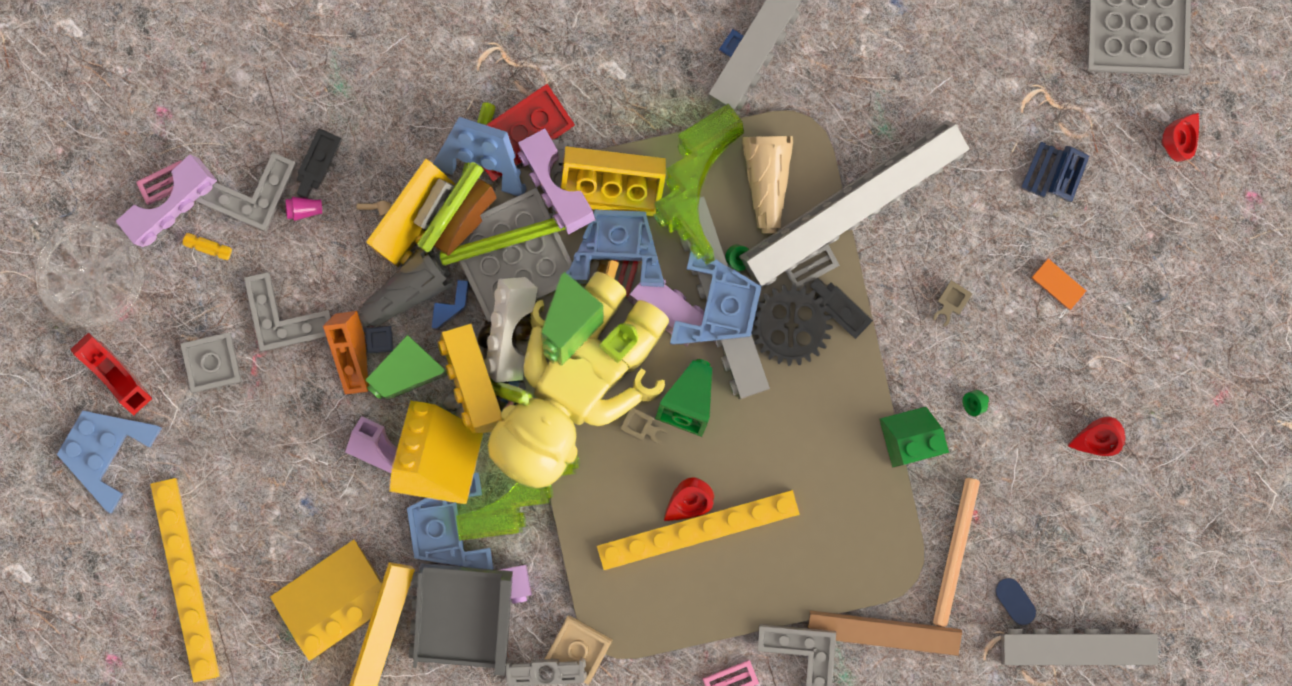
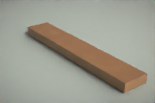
M811 610L808 622L809 629L836 631V641L959 656L962 629Z

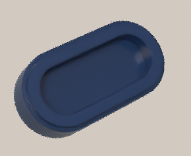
M1011 578L1000 580L995 587V594L1011 619L1020 625L1031 623L1036 616V609L1020 584Z

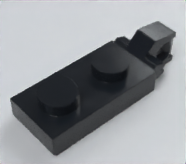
M320 128L317 130L298 171L297 181L301 182L296 193L298 196L308 198L313 188L318 190L319 186L322 185L342 142V138Z
M816 278L810 285L819 294L816 299L823 297L820 303L821 307L829 305L826 312L832 315V318L855 339L873 322V319L832 282L827 286L819 278Z

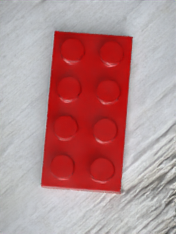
M546 84L489 122L487 126L507 132L515 154L514 163L517 166L521 163L517 154L520 152L518 142L543 129H546L551 140H555L574 127L575 124L549 85ZM482 167L492 182L502 176L501 172L487 170Z

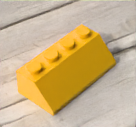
M565 146L560 189L571 192L581 191L591 209L646 212L647 216L659 217L666 176V158Z
M468 324L441 333L440 341L437 344L441 356L445 355L448 365H445L448 378L450 380L453 379L456 386L453 389L456 402L458 404L461 403L464 410L461 413L463 423L466 428L470 427L472 434L492 432L499 420H503L501 419V410L472 325Z

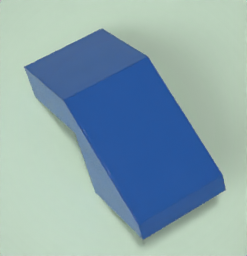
M458 280L455 305L434 303L433 330H440L467 308L468 281Z

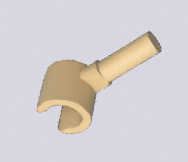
M379 201L373 204H357L356 207L357 210L378 209L379 216L382 217L387 214L392 205L387 201Z

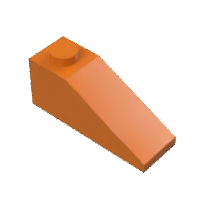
M358 312L336 313L323 325L344 393L346 395L368 392L365 334Z

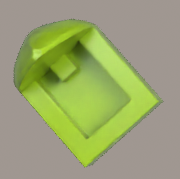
M621 323L603 340L599 347L615 362L619 363L637 344V330L631 324Z

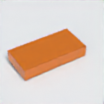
M1047 259L1031 277L1032 280L1069 311L1086 293L1082 286L1050 259Z

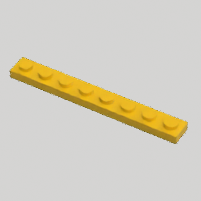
M177 478L151 483L150 486L193 683L219 677L220 674Z
M793 490L601 544L597 548L603 570H607L800 514Z

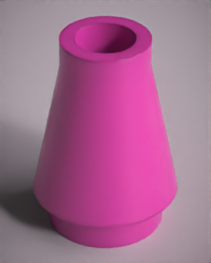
M293 196L291 199H285L287 219L297 221L322 214L321 199L315 200Z

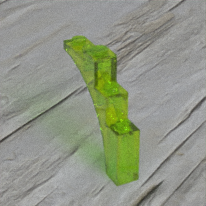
M729 103L678 134L680 145L677 147L684 158L666 168L668 176L666 183L672 192L654 203L656 210L654 217L660 227L665 226L670 233L677 230L682 240L685 241L687 239L692 245L690 249L696 259L699 260L701 258L706 265L715 261L713 248L703 232L699 219L701 190L706 175L718 156L728 145L744 134L743 121Z
M578 453L573 463L565 462L567 467L561 476L576 474V469L580 468ZM517 482L508 493L494 503L473 512L456 515L459 541L523 533V527H526V517L524 512H520V507L549 504V498H553L552 485L536 489Z

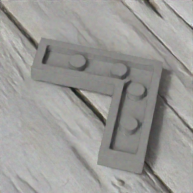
M272 152L252 198L215 182L212 185L211 191L197 198L196 202L266 232L297 163Z
M270 273L244 277L260 352L326 338L323 325L331 318L330 310L280 321Z
M760 624L758 651L808 656L806 686H832L836 631Z

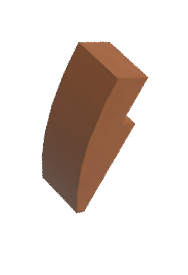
M478 178L435 243V248L449 256L482 222L480 215L497 198L491 185Z

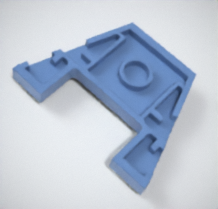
M459 117L433 164L440 171L453 175L456 169V159L466 163L475 162L487 170L502 173L501 191L516 196L526 192V186L521 183L519 177L521 171L519 168H516L514 163L515 154L507 132Z
M595 210V221L588 224L582 237L583 241L574 255L569 271L567 270L566 273L577 283L587 284L589 282L590 262L592 259L642 261L641 286L664 287V280L646 212Z
M692 246L687 270L712 275L701 326L675 321L670 344L676 345L750 337L761 286L702 252L697 247Z
M82 411L57 455L107 512L112 513L123 493L102 481L103 475L126 436H130L151 448L162 427Z
M479 472L473 475L468 497L483 495ZM425 498L407 508L415 559L494 570L491 548L464 551L456 502Z

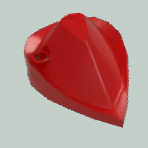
M1199 113L1189 114L1173 121L1166 127L1163 133L1162 147L1165 148L1167 154L1176 162L1191 159L1195 155L1199 136Z
M1111 416L1101 417L1091 422L1068 444V447L1099 456H1114L1119 454L1125 445V430L1116 418Z
M696 477L687 478L680 482L666 508L664 521L688 519L709 512L713 507L715 497L712 488L706 482Z

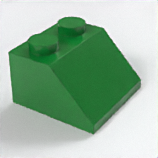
M926 406L879 419L892 468L949 453L943 428Z

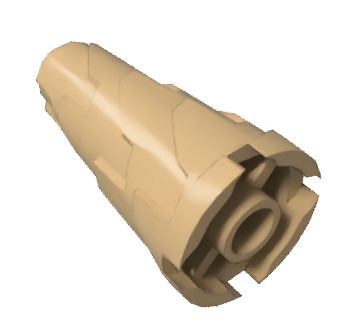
M793 136L742 137L757 228H761V233H776L777 228H781Z

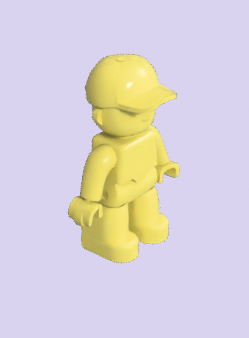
M601 272L593 274L585 289L603 304L604 323L562 366L557 361L554 363L550 361L548 364L546 356L543 354L542 329L545 321L539 316V313L543 311L545 306L543 299L535 303L531 312L530 323L532 331L527 345L523 368L526 380L535 389L534 395L536 398L529 399V404L525 406L523 404L507 406L501 412V419L503 421L499 420L493 428L488 441L489 456L505 475L520 484L536 489L549 486L562 475L567 467L565 462H574L577 456V448L575 446L576 429L574 424L581 425L584 422L594 426L609 424L641 401L654 400L662 393L665 386V380H658L655 388L652 389L642 386L641 379L646 371L641 368L633 382V388L630 387L615 397L603 400L608 391L623 379L627 372L636 370L643 363L664 333L669 319L654 305L638 300L624 323L631 324L636 328L638 342L623 358L625 362L622 360L619 363L615 362L599 347L602 342L598 338L623 303L626 290L612 277Z

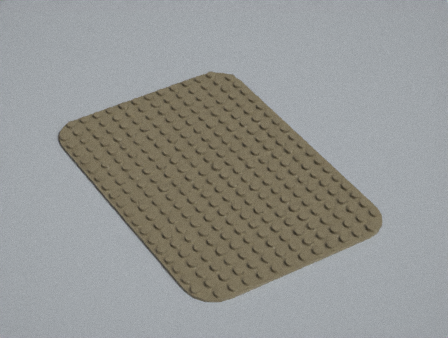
M793 110L771 111L598 149L601 151L666 158V176L659 217L647 216L662 276L666 281L665 285L671 290L676 289L686 297L685 301L690 305H697L705 312L704 309L707 302L706 299H700L696 285L700 284L698 276H693L691 270H687L690 252H684L680 237L684 236L681 227L676 228L672 214L676 213L675 206L704 196L724 256L728 248L735 244L743 245L750 250L774 233H761V228H757L742 137L793 136L781 228H777V231L843 189L834 148L826 131L812 117ZM529 165L520 168L521 174L519 177L521 183L526 186V192L536 188L529 175L532 173ZM562 173L557 174L555 177V183L558 186L561 183ZM501 182L495 190L497 198L490 205V209L517 196L501 191ZM538 186L537 189L541 196V194H543L544 191L542 190L541 186ZM546 206L548 212L553 213L552 206L550 208ZM588 224L570 234L566 230L558 231L572 262L575 253L583 241L582 237ZM846 230L839 235L840 237L837 241L828 244L840 266L818 278L827 286L831 282L835 286L837 285L872 318L853 231ZM824 251L792 269L791 272L795 273L828 255L827 252ZM601 259L591 260L589 280L597 271ZM831 259L795 278L796 281L799 282L831 265ZM619 260L614 280L617 282L624 260ZM629 261L622 284L624 289L627 285L633 261ZM642 261L639 262L631 292L640 283ZM747 269L743 271H737L738 273L752 280ZM785 271L776 276L777 279L773 283L761 286L758 301L766 303L764 294L767 293L772 297V288L774 287L779 293L782 292L783 284L787 286L788 290H791L792 283ZM814 280L805 284L807 294L814 290L810 286ZM578 283L585 289L586 284ZM815 291V295H814V297H813V298H815V299H816V297L819 295L816 291ZM555 292L535 301V303L542 299L544 301V309L539 313V316L544 321H546ZM624 298L615 315L599 335L598 340L601 342L619 324L624 323L634 306L627 300L628 298ZM794 302L790 306V321L785 323V326L790 328L789 347H793V331L795 327H799L798 323H794ZM779 304L774 306L773 313L778 318H784L787 314V309ZM802 306L799 308L798 314L802 319L807 320L812 317V310L807 306ZM835 319L827 320L826 324L833 325V329L826 330L831 339L822 340L827 345L826 349L818 346L817 349L820 355L816 356L811 353V362H808L803 357L801 365H798L796 359H793L791 366H788L787 359H783L778 364V356L776 355L769 360L770 351L767 350L761 353L760 351L764 346L763 343L755 344L770 389L743 399H739L738 395L734 396L729 381L733 380L730 370L725 372L721 357L725 355L722 346L717 348L715 341L689 343L687 347L683 344L673 345L670 344L672 335L665 330L643 363L636 370L627 372L625 377L609 390L603 400H608L630 387L633 388V382L641 368L646 371L641 379V384L645 388H655L658 380H665L663 391L658 397L651 401H641L633 407L653 417L652 426L663 427L667 430V433L663 431L655 433V438L662 441V443H655L648 435L641 441L620 430L629 411L611 423L602 426H594L586 422L581 425L574 424L576 429L575 446L577 448V456L573 463L565 462L567 467L562 475L548 486L576 618L578 621L613 639L606 655L616 659H638L758 632L760 624L785 626L808 621L810 610L839 614L875 606L903 596L917 582L924 565V540L907 466L902 465L892 468L879 420L880 418L895 414L874 322L855 339ZM753 325L752 331L757 329V326ZM775 330L772 332V339L776 343H782L785 341V334L781 330ZM802 331L797 334V340L800 344L807 345L810 343L811 337L807 332ZM751 334L754 342L760 338L759 335ZM515 340L517 349L525 355L529 340ZM696 359L706 360L711 364L710 367H712L710 419L702 437L655 419L663 397L693 360L696 361ZM523 375L526 391L531 393L532 398H536L534 395L535 389ZM696 477L703 480L714 492L713 507L703 515L793 490L800 515L603 570L597 548L598 545L693 519L664 521L666 508L674 490L680 482L687 478Z

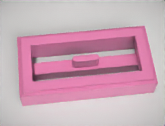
M182 160L136 182L147 205L171 195L173 186L151 197L148 196V194L173 183V176L145 189L144 185L171 173Z
M750 660L702 678L705 686H710V681L747 667V672L712 686H726L751 676L752 681L739 686H755L759 684Z

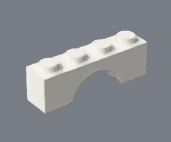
M526 277L499 279L497 289L495 290L494 312L491 315L492 325L490 336L487 339L488 350L484 363L489 377L496 383L523 380L525 355L512 345V334L517 323L525 315L531 313L535 306L538 287Z

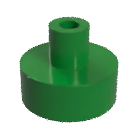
M739 244L729 247L725 254L728 267L737 271L745 270L746 268L739 256L747 252L749 248Z
M980 390L970 391L963 396V407L970 416H979L987 411L989 397Z

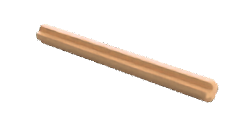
M966 478L933 618V624L947 627L980 485V481L977 479Z

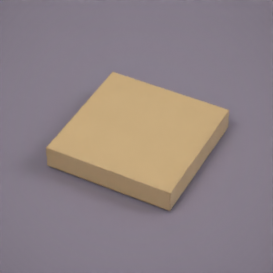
M568 615L545 659H559V662H579L581 658H584L586 661L584 671L587 673L584 683L589 685L613 639Z

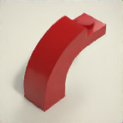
M89 332L70 349L73 355L107 386L117 401L133 416L153 399L129 369L101 341H98Z

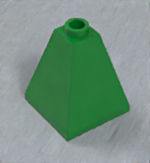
M696 359V361L693 360L661 400L655 417L656 420L697 436H703L710 419L712 367H710L711 364L708 361Z

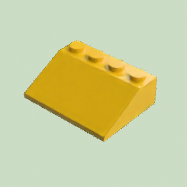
M427 159L424 160L366 242L376 253L396 267H399L401 263L404 264L413 255L411 249L418 243L426 230L415 224L414 220L430 195L432 187L439 178L454 186L456 185Z
M410 400L391 469L390 492L467 504L483 433L472 434L470 427L466 428L462 419L436 404Z
M353 539L271 595L270 598L293 638L307 659L311 661L370 621L383 581L355 539Z

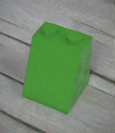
M565 272L560 277L542 329L543 354L551 362L557 361L561 366L604 323L603 304Z
M407 335L366 379L370 384L367 389L380 400L383 397L390 400L443 378L447 375V372Z

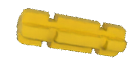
M186 233L183 238L182 244L185 247L191 249L194 247L197 251L212 256L218 255L219 258L229 260L232 248L228 246H219L217 242L202 237L197 238L196 235Z

